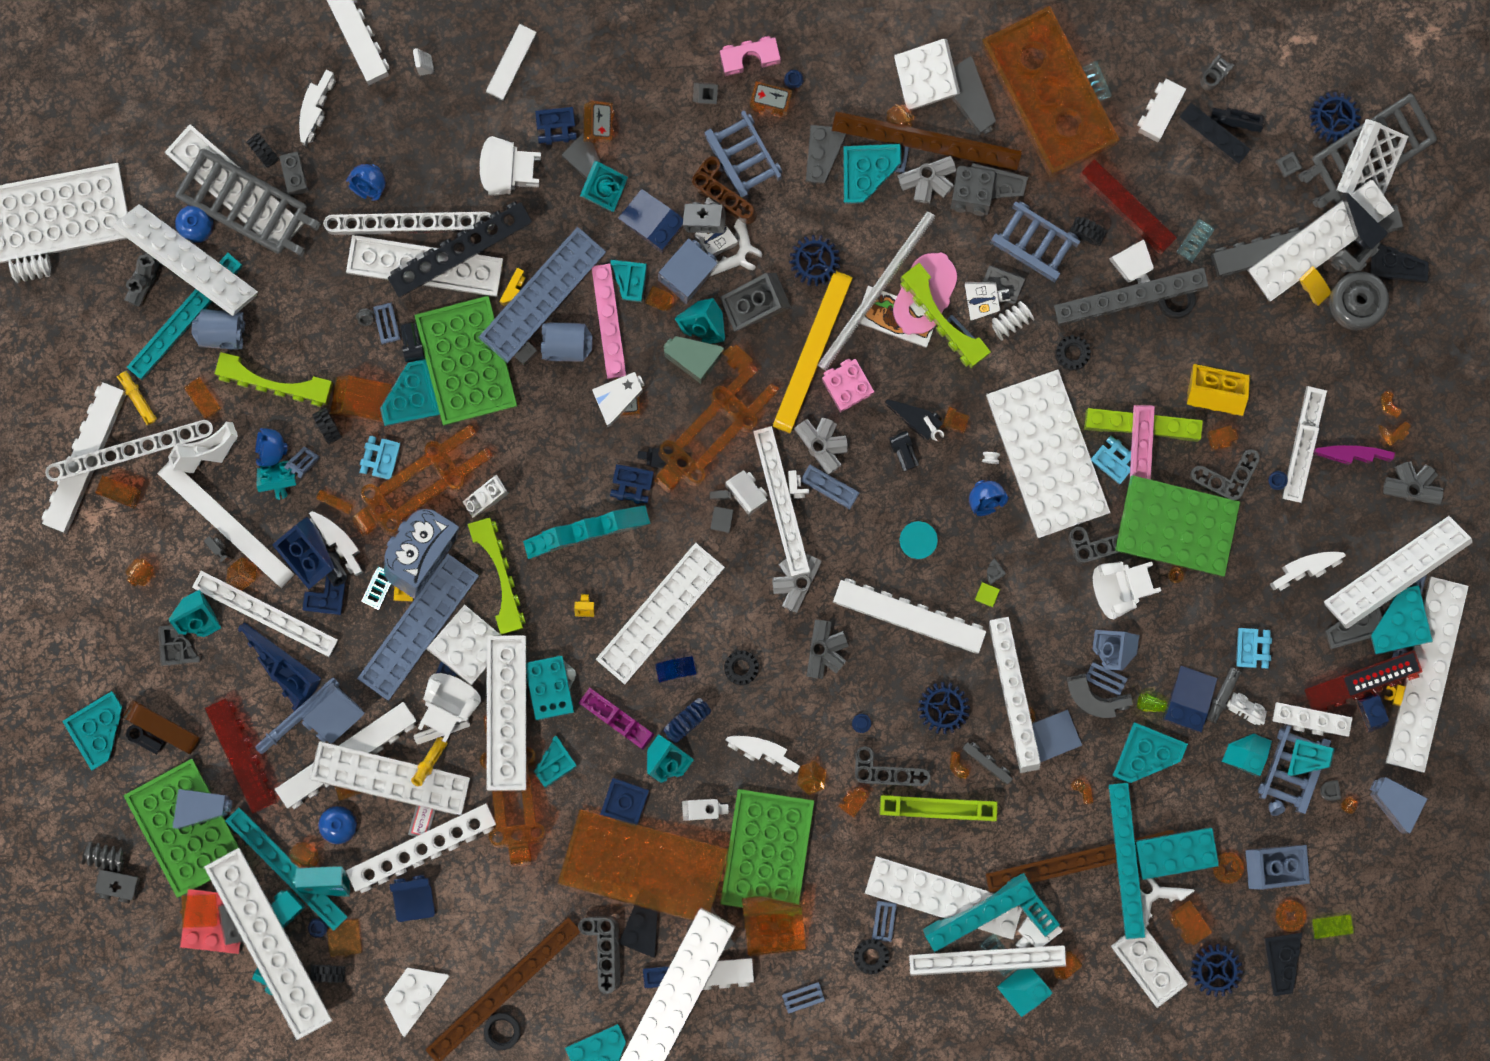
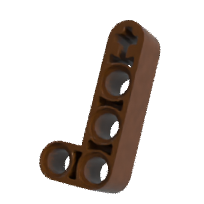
M716 157L706 158L692 177V183L696 190L706 198L709 197L716 203L723 205L728 213L745 224L753 223L757 218L753 206L718 182L723 173V167ZM712 165H717L715 170H709ZM700 180H706L704 185H698ZM721 190L719 195L713 196L714 191ZM736 200L733 206H728L729 201ZM741 208H742L745 212H747V213L750 212V214H749V215H748V214H743V212L741 211Z
M135 700L131 701L123 715L129 722L190 755L200 739L199 736L153 712Z

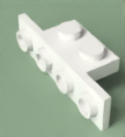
M1276 702L1272 721L1293 726L1295 731L1304 732L1305 729H1309L1315 735L1323 736L1324 733H1332L1349 737L1352 717Z

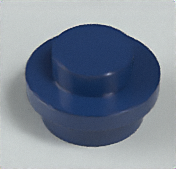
M790 70L786 73L784 82L788 88L797 89L803 83V76L797 70Z
M1275 471L1269 476V485L1275 490H1282L1288 484V477L1282 471Z
M858 714L852 720V727L858 733H865L871 727V720L865 714Z
M320 918L313 919L308 924V932L312 937L320 938L326 934L327 924Z

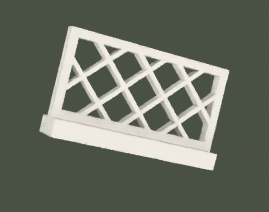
M1366 119L1337 190L1351 195L1357 184L1361 183L1363 186L1366 184L1365 180L1372 177L1384 195L1408 136L1376 121ZM1382 129L1386 138L1378 141L1377 135L1379 130ZM1397 136L1400 137L1398 146L1393 148L1391 139ZM1387 142L1389 150L1382 153L1380 145ZM1376 147L1378 156L1371 159V149ZM1391 154L1392 161L1386 165L1384 157ZM1380 159L1382 168L1375 171L1373 162ZM1369 165L1371 173L1363 176V168ZM1384 172V180L1378 183L1376 175Z

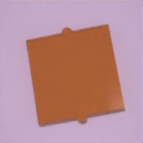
M216 894L181 896L182 910H180V913L182 914V928L217 926L218 909L216 908Z
M358 919L344 921L335 931L327 925L330 957L342 955L347 957L350 954L362 953Z

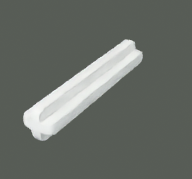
M469 720L456 721L451 733L469 727ZM430 728L415 733L414 739L416 744H421L445 734Z

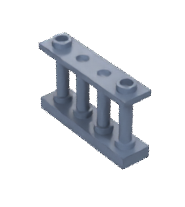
M742 111L741 117L743 120L719 133H713L712 129L704 132V136L715 156L720 161L737 195L745 200L748 198L747 192L750 188L774 175L777 181H779L783 172L778 163L774 164L753 127L755 122L752 116ZM747 126L752 135L751 137L729 149H722L719 144L722 142V139ZM754 143L758 145L761 153L737 166L731 165L729 161L730 156ZM764 159L771 168L747 182H741L738 177L740 172Z
M1015 201L1012 207L1016 210L1014 216L1004 232L999 235L995 233L990 243L1055 283L1060 275L1057 272V267L1071 245L1077 248L1080 243L1077 240L1078 236L1072 232H1064L1029 210L1030 207L1025 203ZM1024 215L1031 219L1032 223L1019 244L1016 243L1014 245L1009 242V236ZM1041 225L1049 230L1035 254L1030 255L1025 252V247L1038 226ZM1057 235L1065 240L1052 263L1046 265L1041 262V257L1054 236Z
M1285 725L1278 732L1277 739L1280 740L1265 782H1261L1259 786V798L1265 799L1267 794L1294 804L1296 807L1295 812L1306 814L1321 770L1309 772L1307 778L1304 777L1302 779L1297 776H1289L1288 773L1278 770L1276 767L1280 758L1291 762L1292 754L1282 751L1286 740L1295 743L1296 739L1327 747L1330 746L1331 741L1324 738L1320 739V742L1310 741L1289 733L1291 726ZM1273 776L1301 786L1300 788L1303 789L1301 796L1296 797L1271 788L1270 784Z

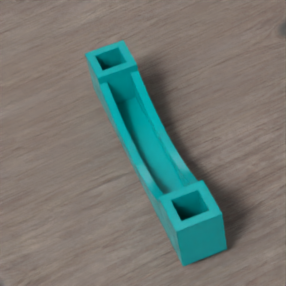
M1022 873L1008 881L1004 887L977 905L923 928L924 935L933 951L936 952L1035 897L1036 894L1026 875Z

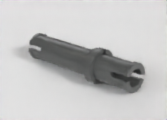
M1230 667L1216 699H1213L1211 702L1213 705L1206 720L1217 724L1223 709L1227 707L1226 702L1242 673L1241 671Z

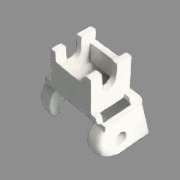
M493 136L487 138L481 151L480 178L484 189L488 191V195L511 194V190H515V186L539 188V179H533L534 161H540L541 153L517 151L514 142Z
M1123 562L1101 564L1094 569L1093 588L1095 596L1103 613L1109 619L1114 620L1136 609V604L1140 598L1161 592V588L1153 589L1147 568L1153 566L1152 562L1129 568L1128 565H1123Z
M434 673L429 678L423 698L428 709L418 729L422 730L425 724L445 734L442 741L446 743L456 721H467L480 704V695L471 685L459 678L444 673Z

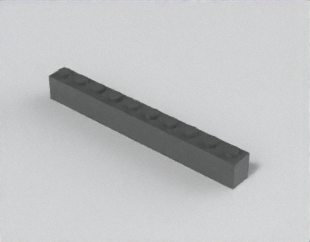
M1397 205L1392 206L1394 211L1378 222L1388 233L1400 230L1403 227ZM1294 228L1288 230V234L1281 235V232L1270 235L1269 239L1263 240V237L1251 240L1252 243L1245 245L1244 242L1234 244V248L1226 249V247L1216 249L1211 258L1217 278L1250 269L1301 230Z

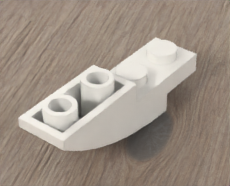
M328 70L325 71L318 86L310 83L303 100L299 127L301 143L306 147L308 143L313 142L317 126L320 127L324 121V112L319 106L322 107L324 105L328 89L331 90L336 82L334 74Z
M313 511L309 514L312 518L309 520L321 532L324 544H328L329 547L337 544L338 547L335 549L341 558L344 556L348 562L345 566L349 573H354L356 576L362 574L363 570L354 557L360 551L350 537L329 519Z
M1323 552L1302 557L1282 567L1285 575L1270 583L1273 590L1279 588L1281 591L1290 586L1289 581L1295 578L1298 581L1306 576L1305 571H1307L1310 577L1314 575L1319 577L1327 572L1325 568L1332 565L1334 568L1342 563L1341 558L1346 555L1343 552Z
M730 736L726 739L729 742L728 747L735 751L741 749L745 752L744 756L752 761L755 758L759 760L762 754L766 755L765 760L772 764L778 762L783 765L781 769L789 774L792 771L796 773L800 767L784 757L787 749L770 741L749 736Z

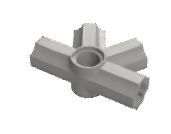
M949 156L930 164H923L921 167L899 174L897 177L902 191L916 187L914 201L930 203L932 189L942 198L947 196L954 185L944 176L957 171L952 157ZM925 169L932 172L931 177H923L922 171Z
M821 418L817 429H815L810 421L806 419L795 427L794 430L807 446L809 453L816 458L827 475H829L841 466V463L834 454L847 453L846 436L832 437L837 426L832 420ZM813 444H821L823 450L816 451L813 448Z
M808 554L806 558L810 573L791 577L786 558L779 564L786 577L772 578L774 594L788 593L782 607L795 613L798 612L822 563L821 560ZM805 579L807 586L802 589L798 588L796 585L797 581Z

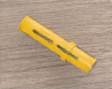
M128 371L119 374L117 379L121 382L126 396L130 397L146 425L154 423L157 418L141 395L139 386L134 383Z
M442 737L436 739L423 762H420L417 766L418 770L411 779L415 786L423 785L426 777L432 773L435 763L448 745L447 741L446 743L442 741Z

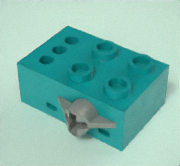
M557 656L526 663V674L536 721L575 713L570 688L576 677V671L564 661V657Z

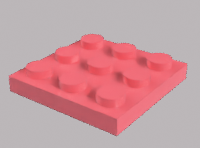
M188 889L180 943L181 948L239 954L240 942L224 944L218 905L224 903L218 892Z

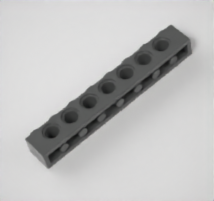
M1203 267L1054 305L1058 324L1063 326L1209 289Z

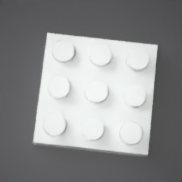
M941 39L894 55L907 110L911 111L960 94L947 39Z
M464 605L427 647V650L472 686L487 668V636L502 635Z

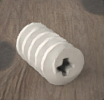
M46 253L45 259L39 254L38 260L31 255L29 262L26 257L23 258V263L18 258H16L15 264L11 260L8 261L11 276L16 283H19L21 278L23 281H27L28 276L31 280H34L36 275L39 279L43 278V273L46 277L51 275V262L48 253Z
M1018 302V308L1013 305L1011 307L1012 312L1008 309L1005 310V316L1000 313L998 315L999 320L995 317L992 318V327L1001 341H1003L1002 334L1009 337V330H1012L1014 333L1016 332L1015 326L1022 329V322L1028 325L1029 317L1034 321L1033 315L1024 303Z

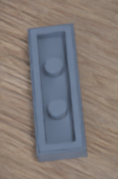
M812 465L808 466L801 479L802 483L849 510L859 495L858 491Z

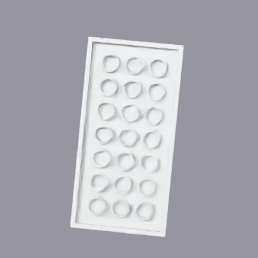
M119 163L0 185V263H5L9 260L15 261L16 258L19 260L24 257L30 258L31 255L36 257L39 254L46 255V253L51 254L128 239L114 229L115 223L128 213Z
M1059 370L986 394L1037 538L1110 513Z

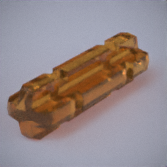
M320 490L316 496L318 500L325 501L326 504L338 510L342 509V512L350 514L353 509L352 504L344 502V500L331 494L328 495L323 490Z

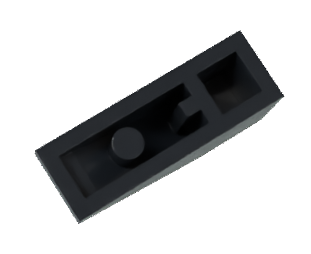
M1344 192L1341 196L1354 236L1358 239L1356 242L1363 249L1372 250L1388 232L1349 193Z
M889 399L884 403L885 406L926 442L931 438V430L923 418L928 416L937 430L943 424L941 422L942 418L936 412L931 413L929 410Z

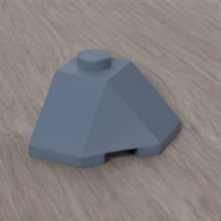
M1095 630L1093 650L1103 661L1102 665L1105 669L1123 671L1137 655L1139 635L1128 632Z

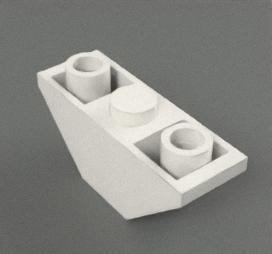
M495 475L466 498L463 503L473 518L498 503L508 495V492L498 476Z

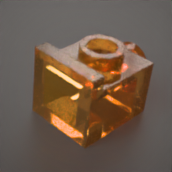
M737 344L734 347L730 346L723 353L728 359L726 363L734 370L736 368L739 369L737 371L739 376L753 363V359Z
M1231 425L1207 433L1212 452L1216 451L1218 446L1223 449L1232 446L1231 442L1238 440L1237 432L1235 429H1232Z
M856 787L852 793L848 791L843 798L845 804L842 805L840 803L838 807L854 818L867 800L864 797L866 793Z

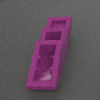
M1329 446L1316 448L1313 452L1314 455L1346 465H1350L1353 459L1371 463L1374 457L1390 462L1395 455L1394 452L1364 446Z
M591 688L588 689L579 701L580 705L642 750L645 749L654 736L652 732Z

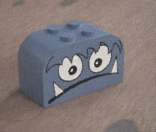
M429 509L416 511L409 517L407 522L403 521L398 528L399 533L397 536H392L388 541V548L385 552L384 574L386 579L414 599L458 539L459 527L437 512Z

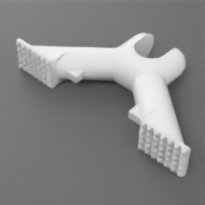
M737 219L734 225L736 230L734 237L738 238L740 247L737 254L728 258L723 256L720 261L716 260L718 263L717 268L710 276L739 265L748 270H754L756 266L747 262L745 256L748 253H752L762 257V252L751 246L747 226Z
M1154 878L1147 879L1152 886V891L1149 894H1144L1140 889L1144 926L1147 927L1149 925L1148 920L1152 917L1150 913L1151 906L1155 900L1165 898L1171 902L1175 899L1182 901V899L1184 900V898L1192 894L1194 889L1161 887Z

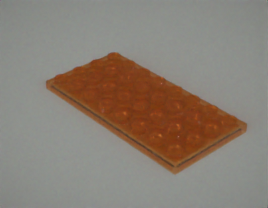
M579 810L558 884L694 921L701 908L711 913L728 849Z

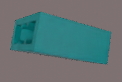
M342 866L296 868V875H293V886L299 893L350 897V879Z

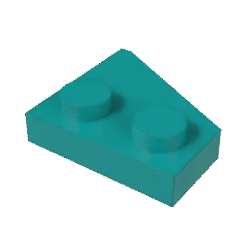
M611 260L622 299L625 301L643 302L648 265Z
M555 736L534 773L546 789L574 770L577 765L559 738Z
M1296 739L1288 775L1294 776L1330 768L1335 748Z

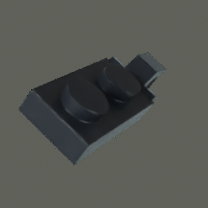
M1213 107L1210 118L1218 124L1222 123L1231 127H1240L1252 132H1262L1264 117L1262 115L1228 107L1227 110Z
M649 448L648 452L638 451L637 459L647 461L646 465L653 468L689 472L691 453Z

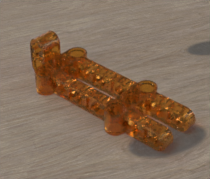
M752 363L727 388L724 386L714 388L710 398L712 404L675 442L665 440L660 445L659 456L667 465L657 474L655 481L668 494L679 484L682 478L693 487L700 486L705 479L704 469L740 431L749 433L754 430L757 424L756 414L774 397L779 388L771 383L747 408L735 395L757 373L758 369ZM722 393L725 399L718 400L715 394ZM736 406L739 412L732 413L729 407ZM721 411L733 424L695 462L683 449ZM750 419L753 425L746 426L743 420ZM668 446L672 448L673 453L666 454L663 448ZM682 459L686 461L687 466L680 467L677 461ZM695 472L699 473L701 479L694 480L692 479L691 474Z
M468 425L442 444L436 441L428 442L425 445L423 457L379 487L367 484L362 488L361 499L366 507L352 517V522L363 537L374 531L378 524L386 534L396 535L399 532L398 528L401 525L400 521L446 489L451 492H458L462 489L464 477L493 457L490 450L486 448L459 467H456L447 455L477 433L472 425ZM430 447H435L438 453L430 455L427 450ZM445 462L449 465V469L443 471L439 469L438 465ZM429 466H432L440 480L393 511L384 497ZM452 478L459 479L460 484L458 486H452L450 484V480ZM367 490H372L375 496L373 498H366L364 493ZM377 506H384L386 512L378 514L375 509ZM394 521L397 524V528L391 530L387 528L386 524Z
M485 715L484 727L487 744V715ZM527 745L526 753H531L533 757L530 761H526V791H521L525 824L507 827L503 791H492L496 828L490 831L489 841L496 848H509L512 867L532 865L529 844L540 843L546 837L544 827L536 823L529 770V767L536 763L537 756L535 751L527 747ZM487 752L483 753L480 757V764L485 771H487V766L484 765V761L487 759ZM539 828L542 830V834L537 838L531 835L532 831ZM516 831L522 832V838L519 840L512 838L513 833ZM496 834L503 835V840L499 843L493 841V837Z

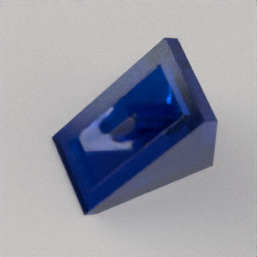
M693 656L671 659L655 664L659 683L696 675Z

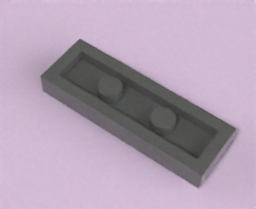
M967 742L962 747V750L1003 783L1008 785L1013 779L1010 777L1011 772L1003 766L1000 769L995 765L996 760L990 755L984 756L980 753L981 748L974 742L971 744Z

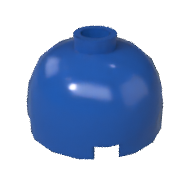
M374 164L356 166L346 179V182H350L349 188L355 194L365 199L367 196L373 197L372 201L380 198L386 186L383 173Z
M188 205L182 208L176 216V231L191 243H201L207 240L213 232V218L198 207Z
M260 428L261 432L257 434L255 453L259 454V458H256V464L265 467L276 465L282 459V456L286 455L287 443H284L283 437L279 432L273 429Z
M981 480L971 490L969 504L974 514L986 516L996 512L995 507L1000 505L1002 508L1007 503L1009 497L999 483Z
M334 806L325 810L318 823L319 832L323 839L337 845L351 840L356 833L358 825L353 812L342 806Z

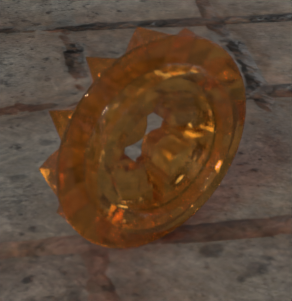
M1223 853L1217 857L1219 866L1212 869L1215 877L1220 882L1231 884L1242 877L1244 865L1239 856L1233 853ZM1232 860L1231 868L1236 872L1228 871L1225 874V868L1221 864L1228 865Z
M1296 901L1283 902L1275 912L1277 924L1285 931H1297L1306 922V911ZM1295 911L1294 918L1297 922L1293 920L1286 921L1288 917L1286 912L1291 913Z

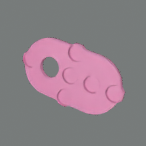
M942 252L938 254L929 253L919 257L913 263L911 269L920 262L931 276L929 281L930 292L935 305L942 314L943 310L950 303L949 298L956 285L957 273L953 263L946 254ZM900 285L901 290L893 306V314L897 324L902 328L903 333L908 335L928 332L936 324L934 321L930 322L925 315L921 318H914L910 315L909 306L914 303L912 300L913 295L909 291L906 292Z

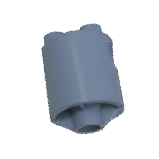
M201 309L200 314L192 322V335L199 347L242 349L243 338L241 336L242 332H245L244 313L239 311L232 316L225 310Z
M548 322L542 324L543 341H545L541 342L542 359L546 361L584 362L592 351L593 337L585 324Z

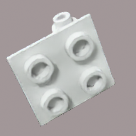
M1232 693L1231 700L1229 699L1226 704L1229 707L1228 710L1236 714L1240 711L1239 716L1244 713L1243 718L1246 719L1248 716L1247 720L1254 725H1264L1267 713L1265 708L1258 703L1253 704L1248 701V698L1241 693Z

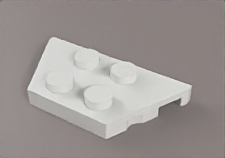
M407 968L384 1000L402 1036L405 1037L422 1015L450 977L448 974Z

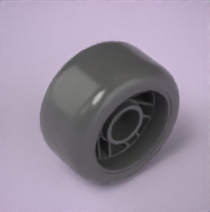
M1360 271L1347 274L1335 284L1329 298L1331 314L1341 326L1355 331L1369 329L1381 321L1388 310V290L1385 284L1371 273ZM1358 295L1364 298V304H1359L1356 301Z

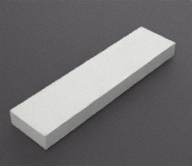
M519 24L486 90L487 93L504 100L537 32Z

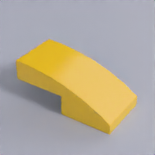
M1313 266L1299 279L1303 289L1309 293L1313 303L1317 306L1331 294L1328 285Z

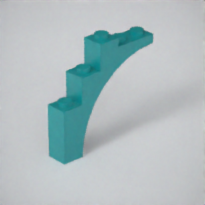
M644 505L616 510L602 516L583 519L573 524L554 527L542 532V534L524 540L523 543L528 559H532L571 545L638 529L651 523L646 506Z

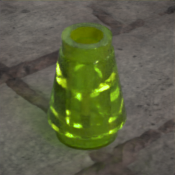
M1147 693L1139 695L1137 709H1141V712H1165L1166 701Z

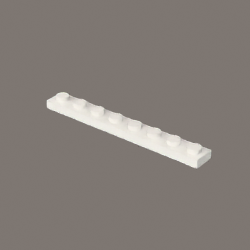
M772 426L753 431L791 577L808 574L810 570Z
M200 571L192 587L196 590L200 589L202 593L328 657L331 656L338 642L337 639L203 571Z
M1065 946L909 955L911 976L1066 966Z

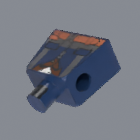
M1371 692L1355 698L1367 733L1383 728L1388 724L1389 719L1378 694Z

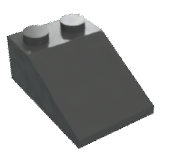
M765 273L720 297L734 332L776 316L791 308L777 273Z

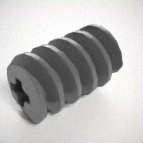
M90 841L88 846L85 847L82 865L87 861L88 866H92L95 862V867L97 868L102 865L103 869H107L110 865L111 871L117 868L118 872H121L124 866L125 854H123V848L116 852L115 846L108 851V845L106 844L103 849H100V843H97L94 848L92 841Z

